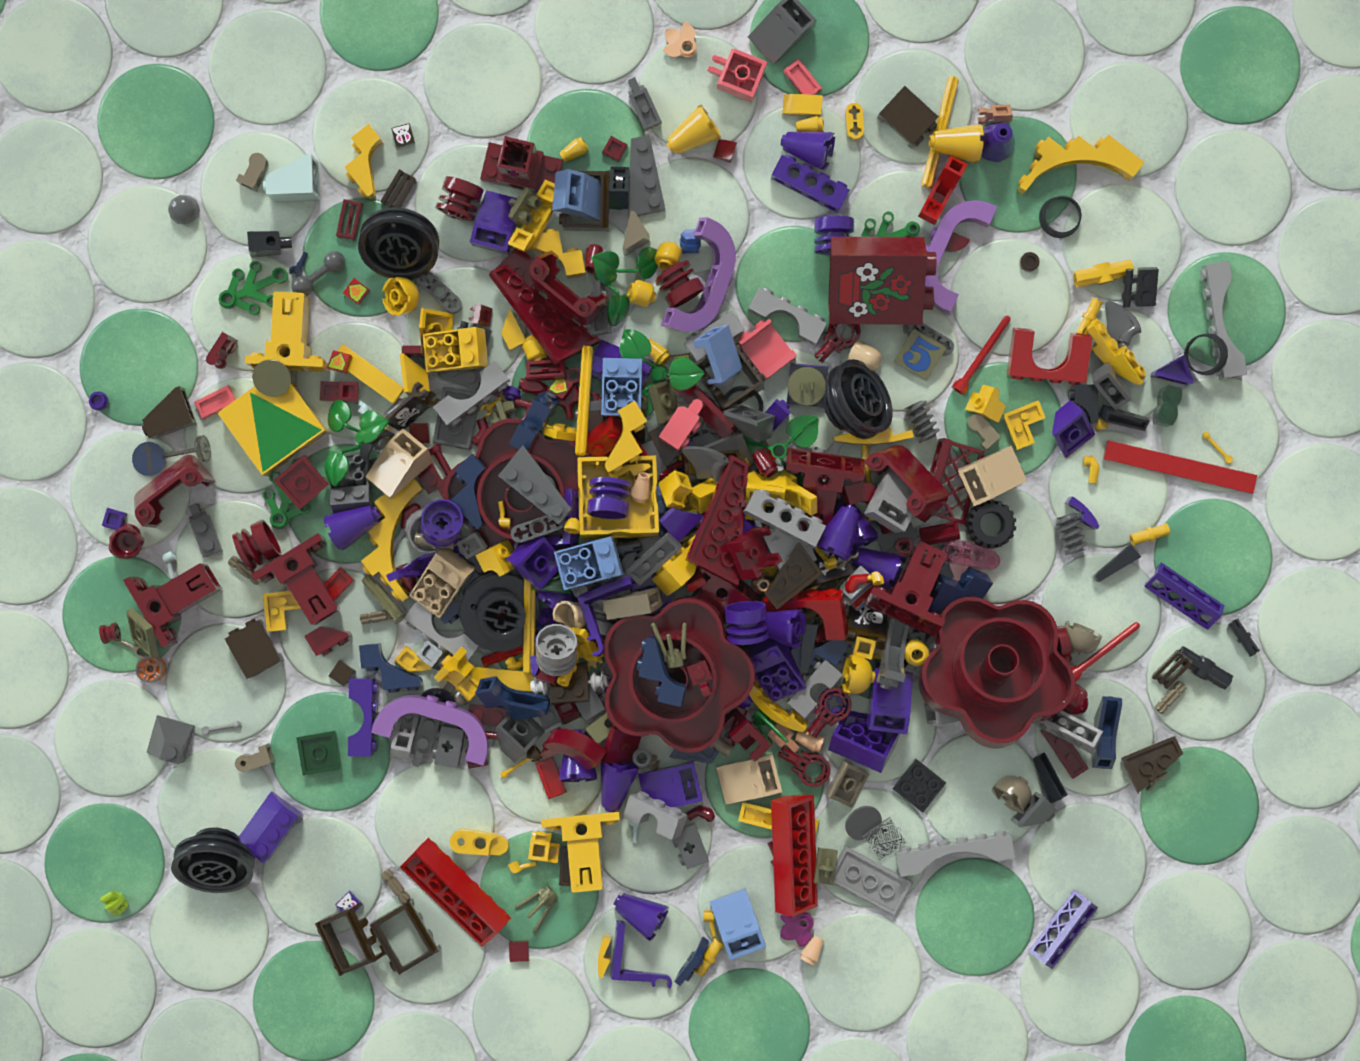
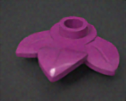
M806 912L795 917L780 915L782 921L786 923L781 929L780 937L785 940L796 939L799 947L806 945L811 938L810 930L814 925L813 917ZM805 920L807 925L801 924V921Z

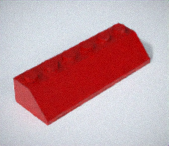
M814 795L782 796L771 800L775 912L790 917H795L818 906L817 883L813 882L816 865Z
M429 837L400 866L481 947L497 935L511 919L506 911L500 908L493 901L492 897L487 895Z

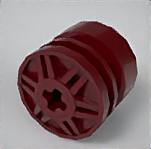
M446 176L442 190L449 195H440L438 199L443 203L438 202L435 208L453 219L473 222L475 216L470 212L476 213L477 208L470 203H479L484 190L466 180Z
M688 260L670 266L654 280L656 286L662 285L659 288L660 292L670 291L665 297L670 308H677L687 303L705 290L699 277L689 279L694 273V269H688L690 267Z
M260 520L250 526L252 534L246 529H242L241 534L239 532L232 534L235 549L241 560L250 570L257 568V564L263 565L262 555L268 561H271L282 553L274 533L264 520Z

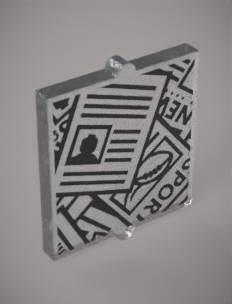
M891 817L862 835L869 845V850L874 852L879 861L907 843L900 832V827L895 825Z

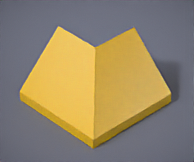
M404 353L400 354L404 393L410 395L414 384L417 382L423 385L419 393L424 389L429 392L428 376L430 374Z

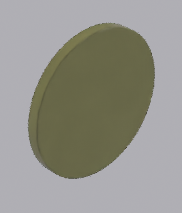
M273 359L263 360L254 368L252 374L253 383L262 394L278 397L289 389L291 374L288 368L280 361Z
M811 367L799 368L792 373L788 380V392L796 403L813 405L824 396L826 382L818 370Z

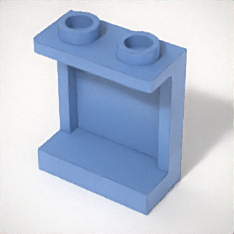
M729 325L712 328L693 341L695 349L702 347L706 349L714 376L707 380L708 384L723 385L727 382L728 378L736 376V373L742 369Z

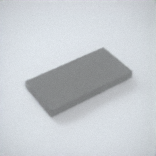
M846 845L836 861L834 884L896 916L913 884L912 881L905 877H900L896 872Z

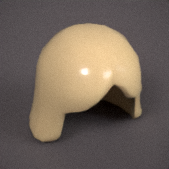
M857 341L849 353L848 360L856 359L862 361L870 370L876 371L881 364L882 356L876 348L862 341Z
M561 601L553 609V619L556 622L564 623L569 628L581 629L586 624L579 602Z

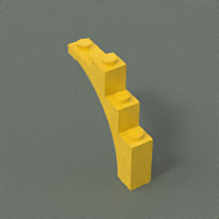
M1109 134L1104 139L1100 137L1094 147L1078 135L1075 140L1071 138L1064 148L1048 136L1045 141L1041 139L1034 148L1037 152L1033 156L1037 159L1029 167L1031 172L1028 176L1024 174L1017 184L1020 186L1016 191L1023 195L1032 182L1040 175L1052 169L1071 164H1091L1107 168L1130 181L1145 162Z
M782 470L767 479L755 471L748 473L747 484L786 488V502L800 508L811 516L817 513V496L797 485V477L786 470ZM710 478L692 487L693 491L688 494L689 506L700 514L706 512L717 484L714 482V479ZM745 487V494H744V500H745V501H746V487Z
M416 478L392 499L384 494L374 502L381 517L385 516V518L368 531L370 534L368 538L374 546L378 544L379 547L361 560L364 564L362 566L363 570L372 576L380 573L382 582L386 586L389 584L393 589L391 592L398 601L401 599L402 602L410 598L409 593L406 592L399 579L389 582L386 575L396 571L393 546L395 532L402 517V512L425 490Z

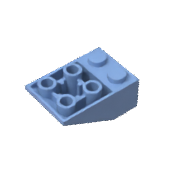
M570 169L556 172L552 211L600 222L601 182L585 173Z
M603 358L601 416H620L617 411L633 401L637 403L641 410L642 359Z
M612 536L554 552L564 590L624 575L616 543Z
M746 888L710 901L730 960L766 947Z

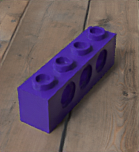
M781 155L771 175V179L839 213L850 191L847 188L848 186L841 181L834 182L830 179L829 175L823 172L819 174L813 171L814 168L804 163L801 165L797 163V160L790 155ZM796 170L799 176L792 178L789 175V171ZM809 178L814 179L816 185L810 187L806 184V180ZM829 187L833 190V194L825 195L823 189Z

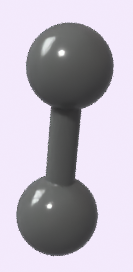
M338 251L327 253L324 257V265L309 277L298 276L292 281V291L304 293L306 296L310 295L313 291V283L328 271L336 273L345 267L346 261L343 254Z

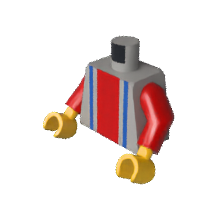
M860 566L839 588L843 590L845 610L850 605L856 611L865 606L863 605L872 588H877L884 584L883 576L879 572H873L870 575Z

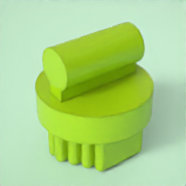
M115 890L100 897L101 902L105 903L104 908L115 917L122 914L129 906L125 896L121 892L117 893Z

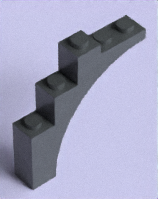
M888 617L887 640L884 650L881 652L880 658L882 661L876 682L881 683L880 687L889 690L892 689V686L897 688L899 681L904 682L905 680L904 654L909 625L891 617Z

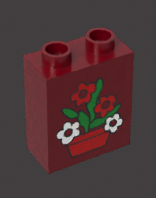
M831 237L828 295L829 324L922 325L923 310H933L934 287L925 286L926 276H935L937 268L936 252H927L925 237Z

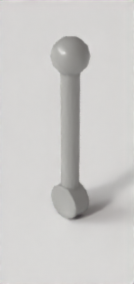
M235 721L233 724L210 728L205 726L201 729V732L208 734L210 731L233 727L238 729L241 727V723Z

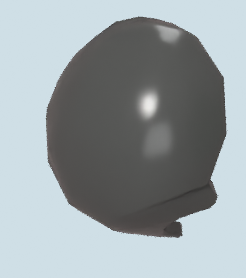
M179 195L173 198L168 207L170 218L177 224L184 225L193 222L200 210L197 200L190 195Z

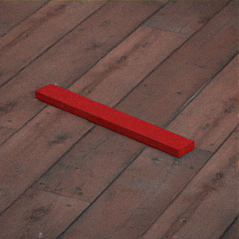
M1109 440L1106 442L1103 460L1249 494L1254 493L1257 475Z

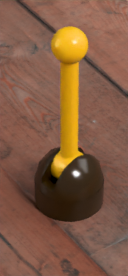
M533 745L527 750L526 758L507 771H502L500 776L506 778L510 772L528 760L531 762L539 761L543 758L539 755L541 751L536 745Z

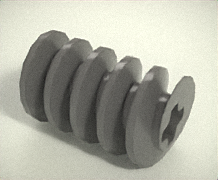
M927 400L919 401L904 408L910 409L906 416H913L909 422L916 423L912 429L919 430L916 433V437H923L919 444L937 436L936 434L940 431L939 428L933 429L937 423L936 421L930 422L933 414H926L930 407H923Z
M1078 513L1055 518L1060 519L1056 526H1062L1058 533L1064 534L1060 540L1067 541L1063 548H1069L1065 555L1086 550L1083 548L1088 545L1087 542H1081L1085 535L1078 534L1083 530L1082 527H1076L1081 523L1080 520H1074Z

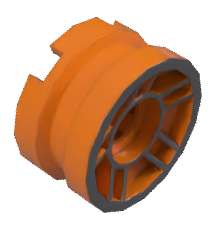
M145 656L136 664L137 677L146 683L161 680L166 673V664L161 657L153 659L150 656ZM149 665L154 667L153 672H148Z

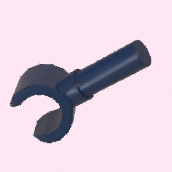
M303 252L296 266L289 268V274H292L296 268L298 270L296 277L302 275L301 267L308 253Z

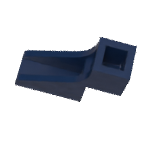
M543 391L534 399L524 420L519 423L509 442L511 446L518 450L522 445L528 451L531 449L541 429L560 402L555 394Z
M471 454L455 469L457 479L462 484L466 482L468 485L450 501L456 503L461 509L462 514L466 517L465 522L472 529L474 527L479 529L484 524V520L478 508L476 484L480 475L487 468L474 454Z
M970 566L962 573L959 581L939 574L930 593V597H933L928 612L937 613L953 601L965 596H976L983 599L993 583L986 573Z
M649 635L647 640L643 639L641 651H644L643 658H639L636 668L639 671V677L662 682L661 684L658 683L655 693L658 696V702L681 707L687 684L677 682L670 677L666 670L657 638Z
M827 640L815 646L809 668L812 669L817 660L815 658L816 654L835 666L838 663L841 664L847 655L844 653L848 646L852 647L853 644H847L845 640ZM802 645L790 650L799 667H801Z
M381 643L359 646L361 669L367 668V672L378 671V667H380L382 690L388 689V693L400 692L399 688H407V691L419 690V686L424 685L421 677L390 664L383 655Z
M497 676L480 679L475 692L486 708L503 706L514 721L547 716L550 707L549 697L509 688Z
M1102 696L1094 717V727L1103 731L1092 755V768L1111 770L1116 760V736L1122 709V698Z

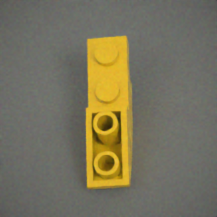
M1098 318L1091 321L1087 331L1095 341L1091 348L1104 364L1109 362L1121 377L1137 385L1143 384L1146 378V371L1142 365L1138 364L1134 353L1126 345L1118 348L1116 340L1111 338L1106 326Z

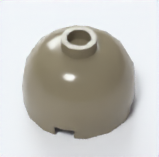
M1066 621L1064 626L1069 636L1071 653L1078 656L1080 653L1087 654L1093 652L1103 637L1100 633L1098 636L1094 635V630L1075 622L1072 626L1070 621Z
M1021 776L1002 777L992 788L993 794L998 800L1002 797L1006 801L1004 805L1018 813L1024 812L1032 798L1031 790L1027 785L1028 781Z

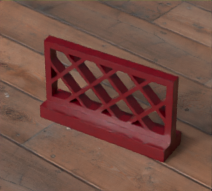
M939 438L930 473L941 484L947 482L951 490L948 494L949 496L954 495L957 504L949 508L948 504L945 503L946 510L941 513L936 512L932 516L953 522L957 521V523L965 525L971 499L967 492L966 499L960 501L956 493L965 488V485L960 477L955 461L963 457L966 464L969 465L970 462L966 455L971 452L978 453L977 460H980L984 457L985 451L953 442L946 438ZM952 446L958 447L962 455L953 459L950 454ZM952 464L956 474L948 478L945 469L948 465ZM958 476L963 485L954 490L950 480ZM959 506L962 510L961 519L954 518L951 510Z

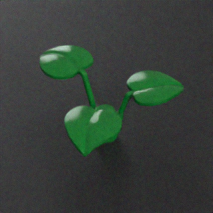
M652 247L642 249L637 257V266L639 267L637 269H617L619 257L612 251H604L591 257L595 267L594 278L601 283H605V286L609 287L616 294L609 298L607 304L608 318L611 326L618 325L627 316L630 308V301L627 295H620V292L611 283L616 281L617 273L640 272L642 279L651 278L658 268L655 262L657 249Z
M626 329L623 332L619 347L622 358L642 359L644 363L653 368L651 371L653 381L648 386L665 381L668 377H671L670 385L674 389L686 390L698 383L703 377L704 371L693 361L684 357L672 361L669 370L664 366L657 367L656 364L644 358V356L649 355L652 351L649 339L636 330ZM648 386L644 390L641 389V395L648 396L646 417L654 411L650 393H647Z
M335 400L331 405L328 413V426L335 432L342 431L344 426L357 432L355 439L359 445L340 450L339 453L332 451L327 456L325 474L329 482L335 487L344 479L349 470V460L343 454L361 449L363 442L372 443L389 423L388 419L375 411L369 410L360 419L359 426L361 430L347 424L352 417L351 409L347 403L341 400Z
M802 415L793 418L786 426V434L791 439L785 444L776 443L773 446L764 444L766 440L756 442L752 440V437L746 436L743 433L742 435L751 457L758 449H762V451L763 448L769 449L775 458L780 459L783 469L786 470L784 457L787 455V446L793 441L799 447L811 446L818 436L819 419L812 415ZM786 470L797 477V485L803 488L802 473L796 474Z

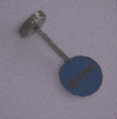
M205 435L196 437L194 448L164 453L163 449L154 442H144L135 448L132 454V463L138 473L152 476L163 469L165 458L196 453L200 461H210L211 447Z

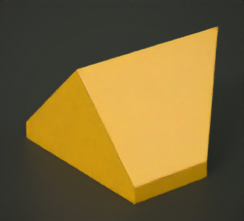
M421 308L419 329L422 348H424L423 334L453 330L454 314Z

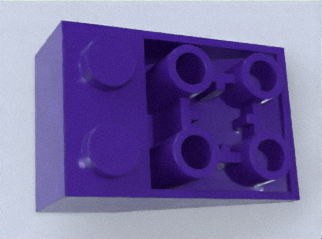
M486 190L471 234L470 243L472 246L509 255L511 246L508 245V242L517 227L515 222L508 217L512 208L509 205L510 199L517 200V198Z
M770 638L746 647L755 663L756 679L773 703L806 689L805 682L789 647Z
M875 668V680L872 683L866 721L869 730L908 734L913 673L905 672L904 682L899 681L897 688L892 686V689L889 690L880 687L881 683L876 682L879 668Z
M694 761L638 774L642 792L647 793L648 797L664 801L665 805L669 807H678L703 801Z

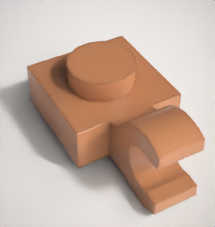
M991 105V109H978L979 115H985L984 117H978L979 124H986L991 119L997 123L1012 122L1013 114L1010 105Z
M777 723L775 727L788 739V743H785L773 730L767 736L780 748L786 744L796 753L800 746L791 739L794 733L789 728Z

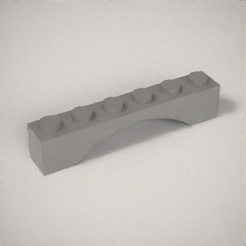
M1230 262L1206 264L1201 267L1200 279L1204 282L1203 298L1207 301L1206 317L1210 319L1209 333L1219 336L1225 342L1228 349L1227 362L1216 375L1219 376V380L1247 375L1245 356L1230 340L1223 321V301L1227 288L1232 281ZM1213 340L1212 354L1216 357V363H1218L1220 349Z
M1003 830L996 831L991 836L978 834L973 839L959 837L954 842L941 840L937 841L936 845L922 843L918 845V848L911 849V846L900 847L899 851H895L898 873L900 877L920 874L934 860L955 852L979 853L995 861L1014 859L1012 835Z

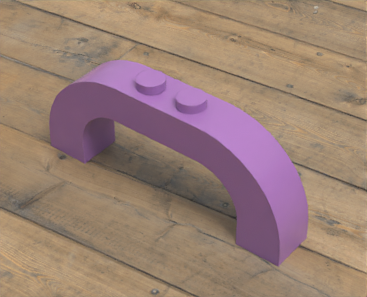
M966 201L954 206L944 215L937 228L933 227L929 238L932 240L929 245H926L927 252H936L937 268L954 228L963 222H974L987 228L997 206L984 201ZM936 268L935 276H926L925 286L934 287V307L946 314H950L959 294L942 286L938 280Z
M708 217L699 218L693 236L707 242L713 252V264L705 284V290L702 292L696 308L688 313L676 308H667L661 324L662 327L667 329L691 332L704 328L716 317L721 304L726 299L725 293L727 287L732 282V273L736 262L735 246L729 232L720 223Z
M419 695L402 696L389 702L378 714L373 724L371 733L388 738L392 735L397 719L408 713H416L459 726L465 731L469 740L465 760L484 765L488 751L486 730L473 713L457 707L455 702L438 701L439 698L431 695L427 697Z

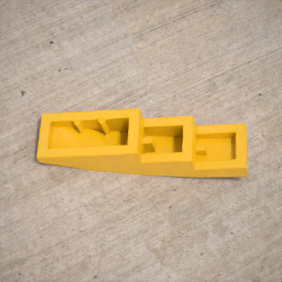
M342 344L337 351L352 356L348 372L395 405L403 394L404 388Z
M889 428L870 439H860L850 433L835 436L832 439L833 442L851 445H879L912 439L914 435L912 430L893 435L892 429Z
M742 802L738 821L772 830L771 808ZM815 818V833H817V829H818V825H819V821H820V819H816V818Z

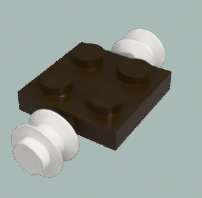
M582 662L576 664L577 669L572 674L569 686H561L558 683L556 686L538 681L537 677H534V681H531V692L535 694L543 692L546 696L550 689L551 705L590 702L589 686L594 691H597L598 687H602L603 691H605V688L609 685L608 675H605L603 671L600 676L593 672L591 678H589L588 663Z

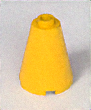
M700 105L668 137L669 142L667 146L672 153L680 154L718 140L721 134L714 121L708 116V112Z
M976 124L934 131L933 135L929 137V147H932V151L947 156L952 155L957 159L977 164V161L981 159L983 141L980 138V135H984L983 127Z

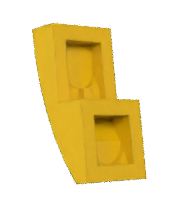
M808 94L784 95L782 114L821 116L823 96Z
M644 463L628 465L614 474L610 472L609 477L623 479L630 475L633 481H635L640 472L649 473L651 466Z
M606 933L603 936L598 955V975L600 978H603L611 959L610 956L605 955L612 936Z

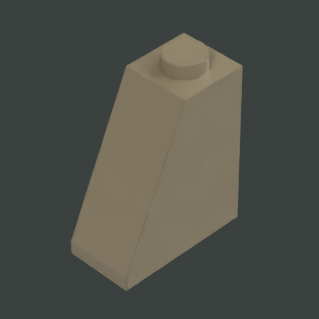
M657 586L611 596L603 601V612L607 616V620L652 613L663 606L660 588Z

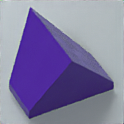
M1185 355L1173 359L1153 371L1150 376L1186 386L1193 384V378Z
M672 507L659 520L664 535L668 532L679 542L703 519L704 515L675 510Z

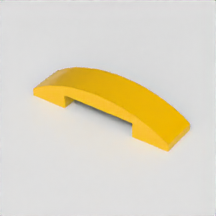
M547 180L543 182L536 194L542 201L541 207L537 210L532 208L530 213L533 216V220L530 225L523 224L521 229L516 228L508 242L509 246L526 252L539 238L554 212L552 211L554 183Z
M474 666L468 673L478 683L480 679L497 676L503 684L519 691H531V681H534V677H538L524 671Z
M755 679L754 686L749 695L759 709L778 724L795 731L804 732L808 720L795 709L788 713L777 703H773L763 693L762 686Z

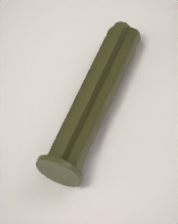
M366 575L362 579V583L394 619L393 623H400L406 616V613H402L370 575Z

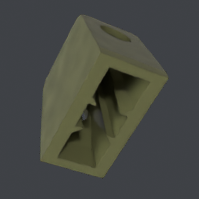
M605 712L582 730L588 737L600 743L608 737L610 727L615 725L611 722L609 727L605 726L604 722L606 720L611 722L607 712Z

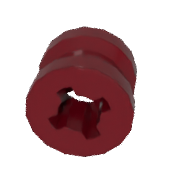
M116 622L111 623L110 626L100 625L99 635L103 644H107L112 640L115 642L121 640L120 628Z

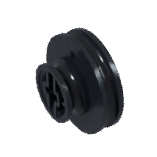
M385 208L371 214L362 224L358 251L363 262L375 273L386 278L405 277L411 280L425 275L434 267L438 258L440 240L435 226L420 213L405 208Z
M850 359L836 366L828 373L823 406L828 419L836 428L849 432L860 439H870L888 429L893 417L892 402L885 384L875 371L870 370L862 361Z
M491 571L478 576L466 587L459 603V617L465 633L472 642L483 649L495 652L512 650L524 643L526 614L524 611L523 578L511 572L499 577L495 571ZM537 597L535 599V629L540 615ZM472 604H476L475 609L471 608Z
M218 827L202 829L195 836L182 840L175 847L171 871L179 882L192 889L209 893H228L246 887L252 880L255 856L250 848L241 843L240 837L228 829Z

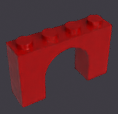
M1013 327L1007 374L1012 376V379L1023 380V377H1030L1031 381L1042 382V379H1050L1049 382L1058 384L1061 381H1069L1068 384L1080 385V382L1086 383L1092 336L1070 333L1068 351L1064 361L1055 368L1044 369L1038 367L1032 357L1035 331Z
M810 589L808 591H800L778 609H775L766 596L764 597L763 603L766 604V611L794 610L801 607L810 608L822 617L826 640L846 639L847 619L843 590Z

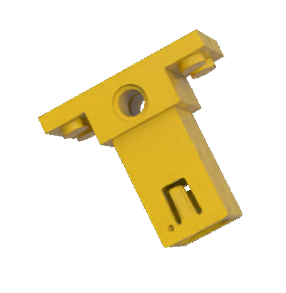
M273 293L271 341H265V356L262 353H251V356L245 355V364L254 369L261 361L273 359L283 363L289 371H330L327 368L328 363L321 359V356L311 355L312 349L307 345L310 299L304 293Z
M621 812L541 820L542 827H547V831L559 830L560 826L562 828V840L567 841L572 892L594 891L604 888L600 838L604 837L602 821H605V825L617 824V820H621ZM580 824H584L587 827V832L584 835L578 832ZM590 867V868H591V873H590V869H584V870L581 872V868Z

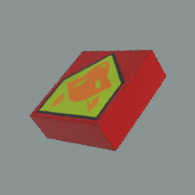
M353 278L343 291V294L359 305L370 289Z
M333 350L327 368L347 374L352 356Z

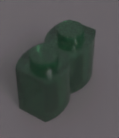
M1166 385L1160 389L1157 396L1158 406L1153 413V424L1169 427L1176 422L1178 416L1177 406L1182 399L1181 388Z

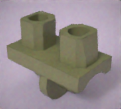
M525 188L517 200L510 199L509 205L512 208L508 217L515 222L517 227L521 228L523 224L530 225L533 220L530 212L532 208L539 209L542 201L530 189Z
M495 402L498 413L497 411L492 412L493 420L489 421V425H493L500 420L510 419L509 413L517 411V407L514 406L515 402Z
M818 847L814 883L833 885L838 850Z

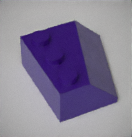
M850 711L846 718L840 720L833 732L828 750L882 773L900 734L869 730L866 724L868 714Z

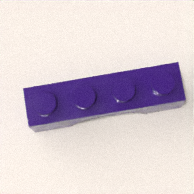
M375 678L349 679V699L359 704L363 711L364 721L360 730L348 737V756L371 757L374 755V752H377V740H374V733H371L375 722V713L378 712V702H375V694H378V683H375Z

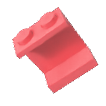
M763 319L755 325L756 329L753 332L747 331L739 337L741 340L739 345L764 379L767 380L794 360L797 354L788 347L771 325V320L768 319L765 322Z

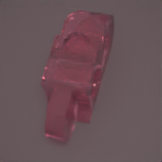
M960 540L949 541L942 549V551L947 553L945 561L950 564L970 566L975 569L989 571L996 569L1000 565V557L995 551ZM951 549H955V555L950 554ZM973 552H974L975 555H976L975 560L972 559V553H973Z

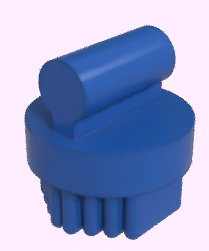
M687 229L681 233L680 248L682 249V254L699 253L701 239L693 236L695 229Z

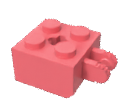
M731 49L728 59L713 55L712 60L724 66L723 71L713 66H709L707 69L709 73L720 77L717 89L752 103L767 68V61L737 49ZM741 73H744L745 78H740L739 75H741Z
M699 399L692 401L688 409L684 406L678 407L659 435V440L677 452L687 447L690 442L688 437L691 433L695 435L701 426L698 414L703 407L702 401Z

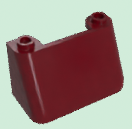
M551 250L536 256L529 270L534 287L579 324L586 326L593 323L607 305L609 297L602 293L597 297H593L590 294L587 297L580 298L556 278L560 272L556 265V259L559 257Z
M895 445L872 453L863 461L869 469L877 472L879 475L885 472L889 466L914 492L907 499V508L916 518L924 523L949 498L946 488L903 445Z
M185 455L135 494V517L142 527L156 528L163 522L160 519V514L165 508L159 502L162 498L182 483L189 487H195L200 483L209 487L215 482V479L196 456Z

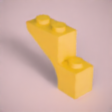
M367 124L351 137L354 142L352 147L360 155L345 166V169L348 171L345 175L352 183L356 181L360 186L357 190L363 198L368 196L372 200L376 196L371 159L375 150L383 142L372 127Z
M544 230V233H541L539 238L529 248L542 254L551 250L559 256L557 259L565 267L567 279L586 276L582 250L571 248L567 249L566 253H563L559 230Z
M635 401L617 411L622 420L623 431L605 463L608 473L610 471L613 474L624 468L622 466L623 463L628 460L630 463L640 458L639 454L642 453L630 431L634 430L636 433L645 427L644 423L647 420Z

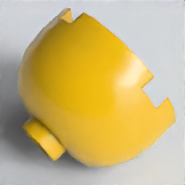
M405 277L389 278L385 282L382 292H385V298L382 299L386 310L391 315H406L417 307L419 291L413 281Z
M849 655L850 658H846L843 667L842 678H845L846 684H842V689L844 693L860 694L865 692L871 683H874L875 672L872 671L871 664L865 658Z

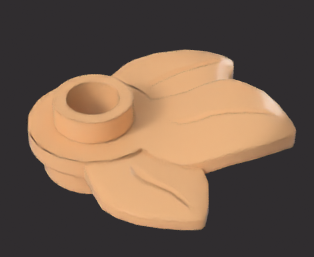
M684 22L680 31L666 29L665 37L668 45L664 47L663 51L670 57L683 56L690 58L694 56L697 52V45L694 41L696 33L693 27L688 22ZM690 46L691 50L685 51L684 47Z

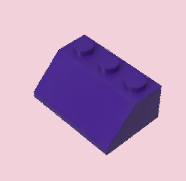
M601 340L592 358L591 377L602 381L603 358H622L619 347L604 340ZM643 361L642 390L652 369L651 366Z
M271 791L239 835L241 843L251 849L255 858L262 863H266L303 813Z

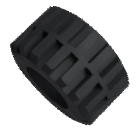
M988 500L971 508L970 513L967 514V522H965V526H967L966 533L970 536L969 539L982 548H998L1007 544L1009 539L1013 538V532L1016 531L1017 527L1015 526L1016 518L1013 517L1014 512L1009 510L1007 504L1004 505L1001 501ZM987 513H993L1000 519L1001 528L996 535L988 536L981 530V518Z

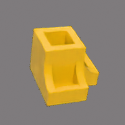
M982 385L979 393H972L965 410L970 413L979 414L986 420L999 423L1006 405L999 399L1000 390L995 387Z
M674 470L658 483L666 506L681 511L688 502L687 495L693 491L688 475Z
M509 539L475 555L484 573L492 570L500 577L514 569L506 560L514 552Z
M858 634L853 655L870 660H881L882 650L876 649L877 637Z
M461 646L452 657L448 655L441 662L443 667L434 678L439 682L442 680L449 681L456 687L474 667L466 658L467 651Z
M532 832L528 860L558 864L560 844L551 843L552 833Z

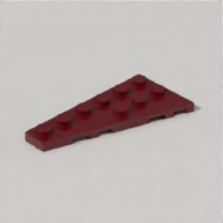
M506 264L489 273L492 281L555 365L581 353L583 346L593 347L599 344L601 339L590 335L586 331L587 328L575 323L570 315L549 298L545 299L539 294V290L527 285L524 282V278Z
M731 455L728 457L729 463L723 469L685 560L734 586H738V571L727 544L743 534V508L745 507L744 494L745 487H747L748 463Z

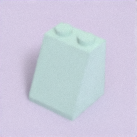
M307 154L267 174L266 181H263L264 193L274 202L320 200L319 162L312 154Z

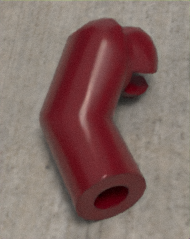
M486 418L476 420L479 432L472 439L475 446L479 445L481 437L489 428Z
M418 503L411 504L403 510L400 526L402 529H405L406 520L409 516L421 509Z
M703 805L685 812L689 821L697 817L706 819L707 822H712L715 819L714 811Z

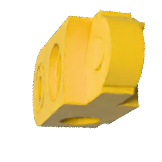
M467 828L456 830L449 840L451 849L459 854L501 856L509 848V841L504 835ZM459 838H463L465 843L458 844L457 841ZM478 838L484 839L486 846L479 847L476 844V840Z

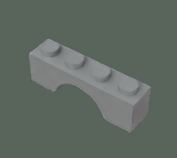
M765 287L763 290L759 288L748 311L764 320L774 313H785L791 316L797 323L798 337L815 346L827 324L824 322L825 319L817 314H814V316L808 314V310L798 305L795 307L791 305V301L781 296L778 298L774 296V292Z
M496 361L479 372L481 384L474 396L469 399L458 400L448 395L433 406L447 426L452 425L454 427L458 425L464 415H471L478 409L476 406L482 402L484 404L489 402L493 398L492 394L497 391L502 392L509 386L507 384L510 382L509 378Z
M417 601L404 617L407 620L406 624L413 630L418 628L423 632L422 636L430 642L433 639L438 643L437 647L445 653L449 651L454 655L462 646L467 651L466 658L469 662L479 649V646L472 642L466 633L456 638L442 635L435 626L434 614Z

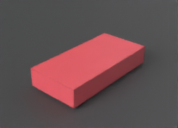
M799 59L783 71L800 94L816 95L822 90V87Z
M227 385L195 401L194 404L204 420L221 411L235 401L236 398L230 386Z

